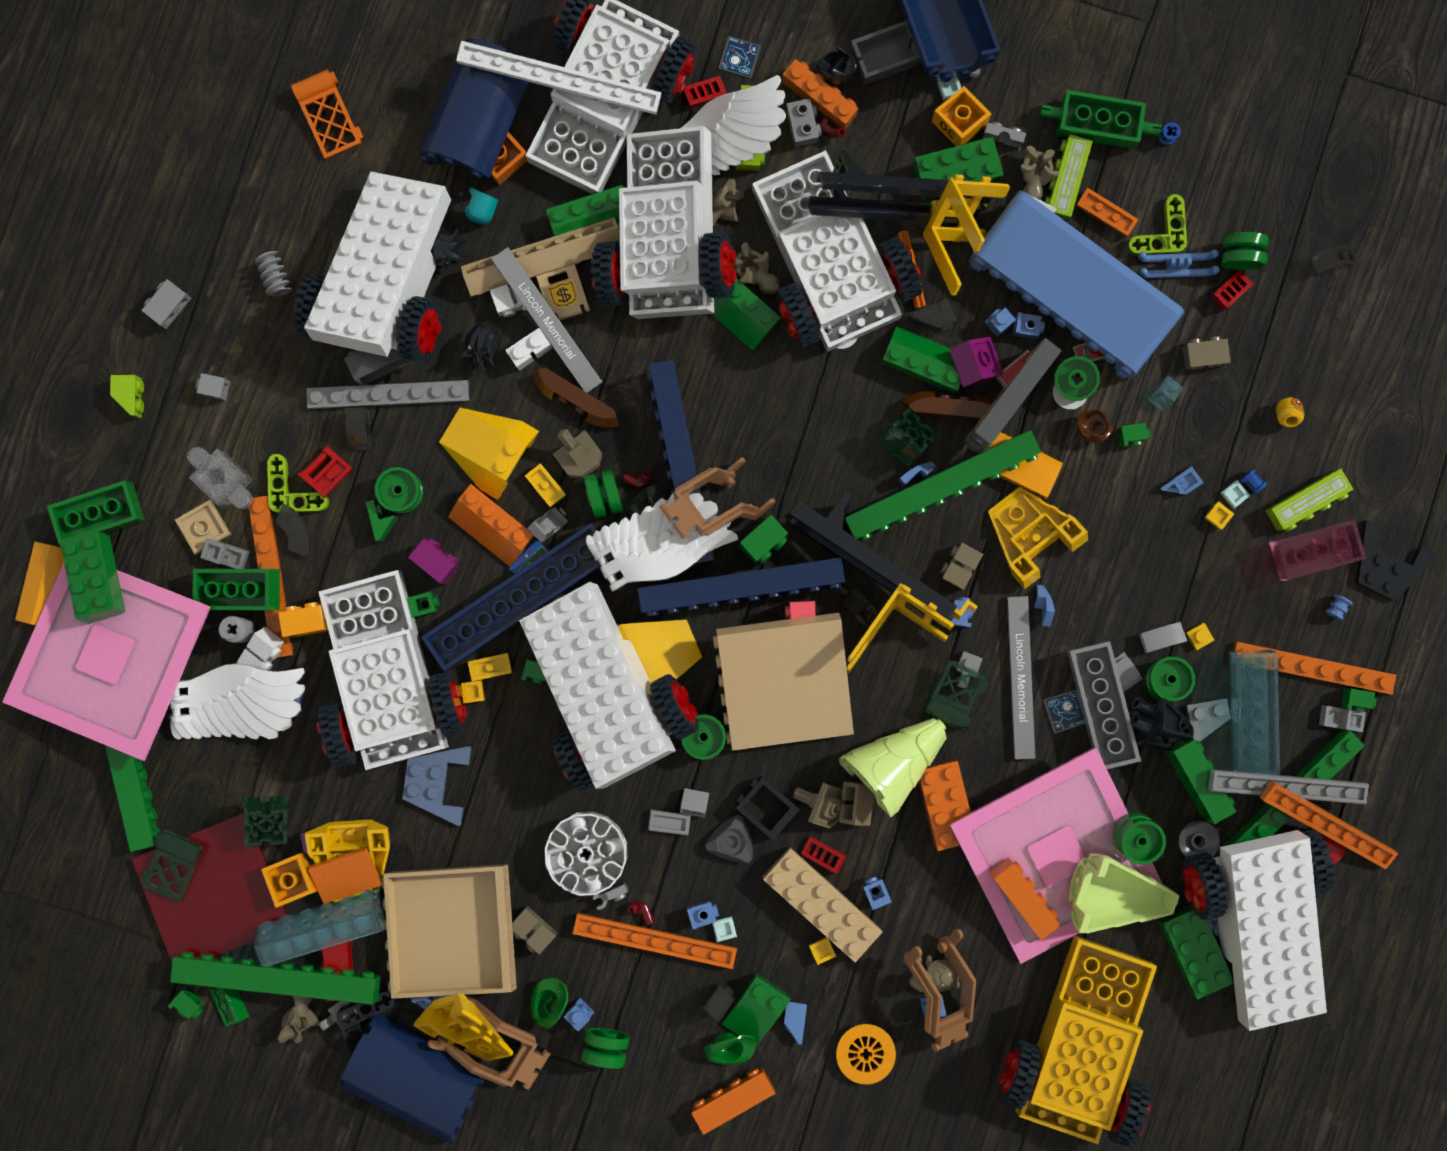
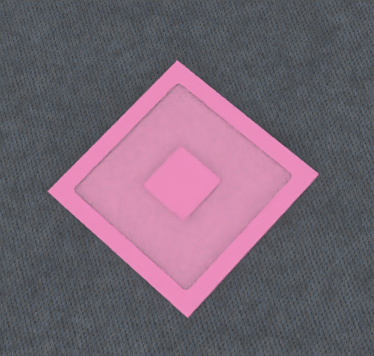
M63 563L2 702L145 761L211 607L117 570L126 612L86 624L75 619L65 565Z
M1096 747L950 823L1020 964L1079 933L1070 915V912H1073V905L1069 903V888L1076 866L1081 859L1088 858L1089 854L1107 855L1121 864L1129 866L1139 873L1148 875L1162 883L1153 863L1145 865L1132 863L1116 848L1113 842L1115 824L1127 815L1128 812ZM1007 858L1013 863L1015 861L1019 863L1024 870L1021 873L1024 878L1029 877L1036 887L1033 890L1036 894L1041 892L1048 901L1045 904L1048 909L1052 907L1059 916L1057 921L1061 926L1042 941L989 874L992 869Z

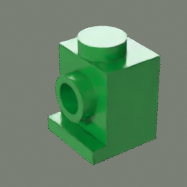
M1146 423L1125 425L1117 428L1120 448L1127 447L1128 443H1130V446L1142 445V441L1150 440V430L1146 428Z
M433 592L407 598L412 618L438 612L437 607H440L439 598L437 595H433ZM424 601H428V608H423L422 603Z
M526 660L522 680H528V677H531V682L543 684L546 678L539 663Z
M1344 688L1341 708L1365 712V708H1375L1376 698L1374 692Z
M186 987L180 991L168 1007L170 1009L175 1007L177 1013L183 1018L187 1017L188 1019L193 1018L196 1020L203 1012L201 1008L205 1002L191 989Z

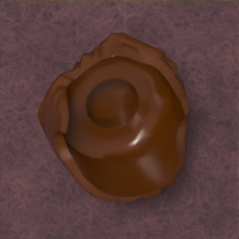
M1099 409L1084 410L1079 414L1077 426L1081 436L1086 441L1101 443L1113 432V427L1103 411Z

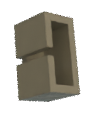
M1220 336L1208 338V341L1203 342L1200 339H1192L1182 347L1185 371L1203 369L1204 366H1207V368L1226 366L1231 363L1228 339H1221Z
M960 543L958 546L954 545L949 555L952 558L949 563L945 562L941 568L940 573L942 576L940 579L959 590H964L972 576V571L976 569L983 554L964 543Z
M843 782L841 800L854 801V804H841L840 823L870 826L874 793L864 783Z
M528 906L512 923L513 936L518 940L520 938L524 939L527 943L526 947L532 953L537 952L539 955L557 935V932Z

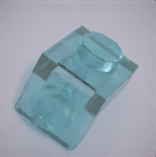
M1168 375L1148 400L1164 412L1174 403L1184 387Z

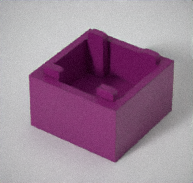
M991 337L968 340L950 349L951 357H953L963 387L986 383L1004 375Z
M423 539L408 558L439 583L447 585L461 568V565L458 564L460 560L456 556L447 555L439 548L441 544L437 541Z

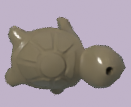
M1027 146L1025 149L1026 157L1020 167L1024 180L1027 183L1023 191L1041 200L1043 197L1042 186L1059 175V171H1053L1052 158L1055 151L1050 149L1046 152H1039L1033 146Z
M729 179L712 196L713 226L718 218L733 222L740 220L736 214V201L744 197V192L736 189L734 179Z
M747 242L742 244L741 252L736 256V266H734L737 275L741 278L739 279L740 282L743 284L758 283L759 289L764 294L777 293V290L780 288L779 279L774 274L768 273L769 254L764 252L761 255L759 252L752 250Z
M928 955L926 957V972L939 992L960 987L959 977L949 961H932V956ZM914 976L910 977L909 983L912 988L923 992Z
M293 996L295 1005L282 1018L281 1031L278 1036L279 1043H284L289 1039H292L295 1043H300L302 1041V1031L311 1026H319V1019L308 1008L312 998Z

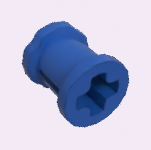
M1174 122L1167 123L1160 132L1159 142L1162 145L1168 146L1173 144L1180 136L1181 128Z
M1251 469L1240 479L1242 483L1244 482L1252 490L1253 495H1256L1268 484L1255 473V469Z

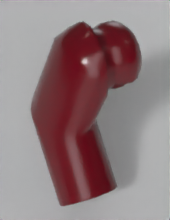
M828 117L821 118L820 128L830 138H842L845 136V129L843 127L830 126L831 119Z
M644 471L643 474L634 477L625 473L622 482L640 489L651 483L652 474L649 471Z
M632 901L628 905V912L641 915L646 926L655 922L647 904L640 901Z

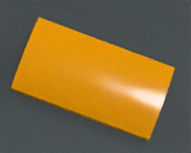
M1000 432L993 443L984 451L1012 437ZM1041 452L1037 454V459L1029 463L1024 460L1018 463L1020 467L1009 472L1007 469L1000 472L1001 476L999 477L1046 499L1051 492L1063 463Z

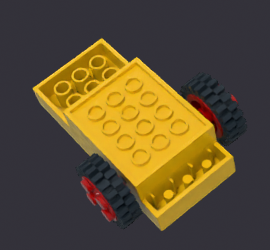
M1073 936L1037 1046L1018 1040L1015 1046H1013L1012 1052L1009 1051L1006 1056V1068L999 1077L1001 1103L1016 1108L1015 1111L1021 1118L1092 1143H1099L1102 1131L1105 1129L1107 1134H1109V1141L1128 1148L1133 1147V1144H1136L1137 1139L1143 1133L1144 1124L1147 1120L1145 1116H1148L1151 1105L1150 1101H1148L1150 1099V1089L1147 1084L1128 1078L1143 1034V1030L1138 1026L1157 966L1150 961L1078 936Z

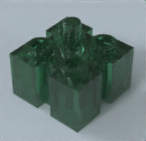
M910 408L879 439L891 451L890 453L893 457H898L908 467L938 436L927 424L924 426L920 423L919 420L921 418Z
M286 796L269 797V801L261 802L260 797L243 798L245 847L262 846V841H270V845L287 844Z

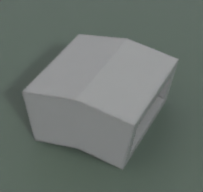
M684 788L680 813L705 818L709 793Z

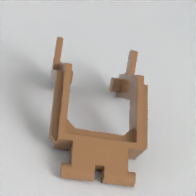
M740 458L727 470L717 467L707 469L675 489V502L670 505L665 502L659 506L669 522L677 519L672 526L682 540L689 537L688 532L697 530L701 537L709 536L737 518L756 520L776 503L774 498H772L759 508L752 504L741 502L712 521L705 520L692 503L689 494L708 482L726 486L727 488L734 486L736 483L734 472L746 463L744 458Z
M960 929L954 930L949 937L947 935L941 937L937 944L938 951L945 954L962 981L959 1011L940 1019L942 996L921 963L922 950L919 946L906 952L903 959L927 997L924 1030L936 1038L935 1043L932 1044L934 1052L950 1046L951 1043L954 1044L967 1038L966 1024L973 1021L976 979L955 947L963 938V932Z
M465 995L469 1001L475 1004L496 1031L520 1041L521 1046L507 1069L498 1072L479 1064L455 1043L452 1046L447 1043L448 1039L441 1036L438 1037L437 1041L429 1040L427 1045L435 1050L446 1051L470 1073L504 1087H512L515 1081L518 1080L523 1082L522 1086L529 1090L539 1074L535 1069L541 1070L551 1053L547 1050H543L542 1053L536 1051L535 1048L538 1044L533 1034L500 1020L473 996Z

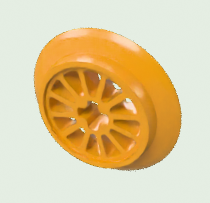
M862 1024L852 1027L844 1033L837 1046L836 1058L840 1070L848 1079L859 1084H874L884 1079L891 1072L895 1063L896 1050L891 1037L883 1029L875 1025ZM863 1036H867L865 1045L861 1038ZM870 1037L875 1038L871 1045H869ZM857 1038L860 1039L861 1046L854 1042ZM877 1042H880L881 1046L873 1048ZM853 1044L858 1050L849 1049V1047ZM864 1049H868V1052H871L866 1059L863 1055H860V1053L864 1052ZM883 1050V1054L875 1053L877 1051ZM849 1052L856 1054L854 1056L848 1057ZM874 1057L882 1058L881 1062L876 1061ZM858 1059L854 1065L851 1064L850 1061ZM871 1061L877 1065L874 1069L871 1067ZM862 1062V1069H857V1066ZM866 1063H868L870 1070H864Z

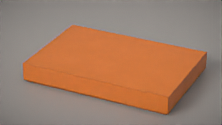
M367 847L308 867L310 876L323 904L381 886L382 884Z

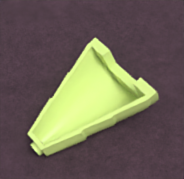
M934 718L900 729L898 733L877 739L875 742L842 755L839 758V763L852 777L856 774L875 794L877 804L891 818L899 811L927 766L931 765L947 738L944 731L946 727L941 720Z
M1089 854L1088 858L1081 859L1074 870L1069 888V903L1073 905V912H1070V915L1079 933H1091L1172 915L1178 904L1179 895L1174 890L1107 855Z

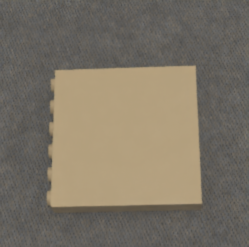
M839 613L716 629L717 636H713L714 648H719L720 655L716 656L717 668L722 669V675H718L719 685L724 687L725 692L721 694L722 706L727 707V712L723 713L724 723L729 725L730 730L726 732L727 744L731 743L732 750L854 734L842 622Z
M508 864L392 871L383 874L381 885L385 893V898L383 899V908L386 910L384 928L387 931L385 947L389 955L387 971L390 972L388 990L391 993V999L449 996L456 993L463 995L506 993L517 989Z

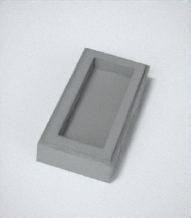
M651 809L648 830L688 835L691 815Z

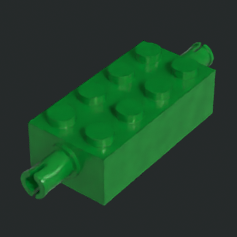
M1066 90L1060 107L1042 104L1040 109V117L1057 119L1056 136L1067 138L1071 134L1092 140L1094 143L1135 149L1138 146L1141 134L1159 137L1161 132L1159 128L1162 126L1160 123L1144 121L1146 103Z

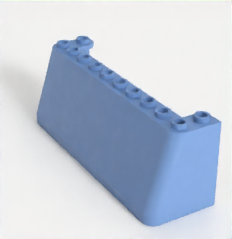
M1018 191L984 237L985 241L980 251L973 252L968 260L974 270L980 272V270L985 271L988 269L991 276L1006 282L1005 285L1010 290L1018 291L1022 294V298L1026 302H1033L1039 307L1038 310L1041 313L1052 316L1056 324L1063 328L1067 327L1075 338L1083 339L1088 343L1087 346L1091 350L1099 351L1104 355L1106 361L1111 364L1115 363V373L1122 379L1127 378L1129 380L1138 373L1184 314L1181 306L1024 191Z

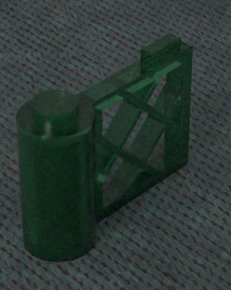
M949 659L932 696L927 702L924 714L937 720L939 719L958 730L967 728L971 721L969 713L979 693H984L989 684V681L986 680L987 676ZM951 666L960 669L962 676L951 680L948 673ZM976 676L981 680L978 686L969 688L966 678ZM964 679L967 689L956 693L952 683ZM950 684L953 694L948 696L939 694L942 686ZM969 693L971 700L968 706L959 703L957 696Z
M164 830L163 833L159 832L155 838L154 844H157V850L149 870H144L141 882H144L142 887L181 902L195 866L203 853L204 846ZM160 856L167 858L170 866L161 869L158 862ZM180 864L189 867L187 874L180 877L176 868ZM171 868L176 879L167 882L163 871ZM159 874L163 884L160 886L151 884L150 881L153 875ZM178 882L181 889L179 895L171 891L169 884Z

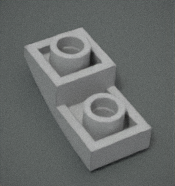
M1181 622L1139 634L1145 653L1162 650L1187 641Z

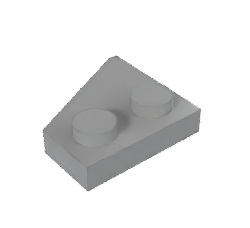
M1227 698L1185 705L1187 718L1194 728V735L1191 739L1199 742L1231 719Z

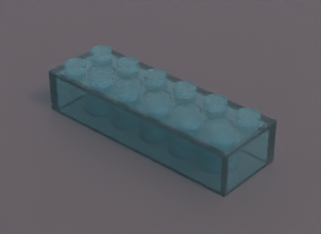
M1272 650L1229 651L1232 771L1280 775L1278 653Z
M378 890L365 891L352 898L345 897L335 903H325L319 908L306 909L299 914L286 915L279 920L273 922L266 921L259 925L254 948L262 968L384 931L385 910Z

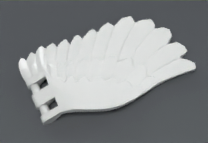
M776 75L756 86L724 94L711 100L689 122L681 127L704 126L711 132L712 175H720L719 169L727 171L729 170V165L739 166L741 165V160L751 161L754 159L755 154H765L771 150L769 143L781 135V129L778 126L784 122L786 117L784 110L778 107L783 104L785 98L784 91L777 90L781 82L780 76Z
M673 493L667 501L661 498L655 503L653 508L650 506L645 507L641 515L634 513L630 520L625 517L619 525L613 522L609 527L603 526L600 532L595 531L593 537L587 535L586 543L595 560L599 561L600 569L605 579L608 578L611 584L609 587L613 592L627 583L659 581L677 576L712 550L737 541L738 535L733 531L727 530L731 524L730 522L709 536L701 537L697 530L688 532L689 537L682 540L672 526L677 519L669 522L659 508L665 502L668 505L675 502ZM700 493L689 495L690 500L705 520L712 521L718 517L716 516L718 512L716 503L712 501L704 502V498ZM612 553L614 559L608 562L605 556ZM621 571L624 577L617 580L615 574Z
M234 663L223 665L191 680H179L169 704L170 709H172V715L170 716L172 735L178 740L182 737L186 739H191L192 737L201 739L203 736L210 738L212 735L221 737L222 734L226 737L235 735L239 738H245L248 736L256 740L260 736L268 739L277 738L278 731H285L292 727L293 721L291 718L298 715L301 711L300 704L294 701V699L300 698L305 691L304 685L297 684L305 673L304 668L272 672L245 664ZM188 687V694H180L179 688ZM189 707V714H180V708Z

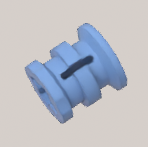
M1334 594L1335 600L1334 602L1331 601V607L1326 610V613L1342 621L1343 614H1346L1348 611L1347 607L1352 606L1353 603L1343 596Z

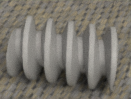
M278 251L266 252L255 259V264L259 266L258 271L262 273L260 278L264 281L263 286L267 288L265 292L269 296H281L292 291V288H285L290 283L289 280H282V278L287 276V273H280L284 266L277 265V263L282 261L281 258L274 257L279 253Z
M232 616L225 618L220 623L219 633L222 638L229 642L245 643L252 638L255 633V627L247 618Z

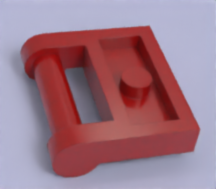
M326 445L308 467L297 474L324 499L353 470L351 466ZM328 457L332 460L312 479L310 475Z

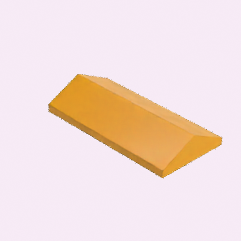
M34 542L15 620L32 625L37 624L64 563L61 547Z

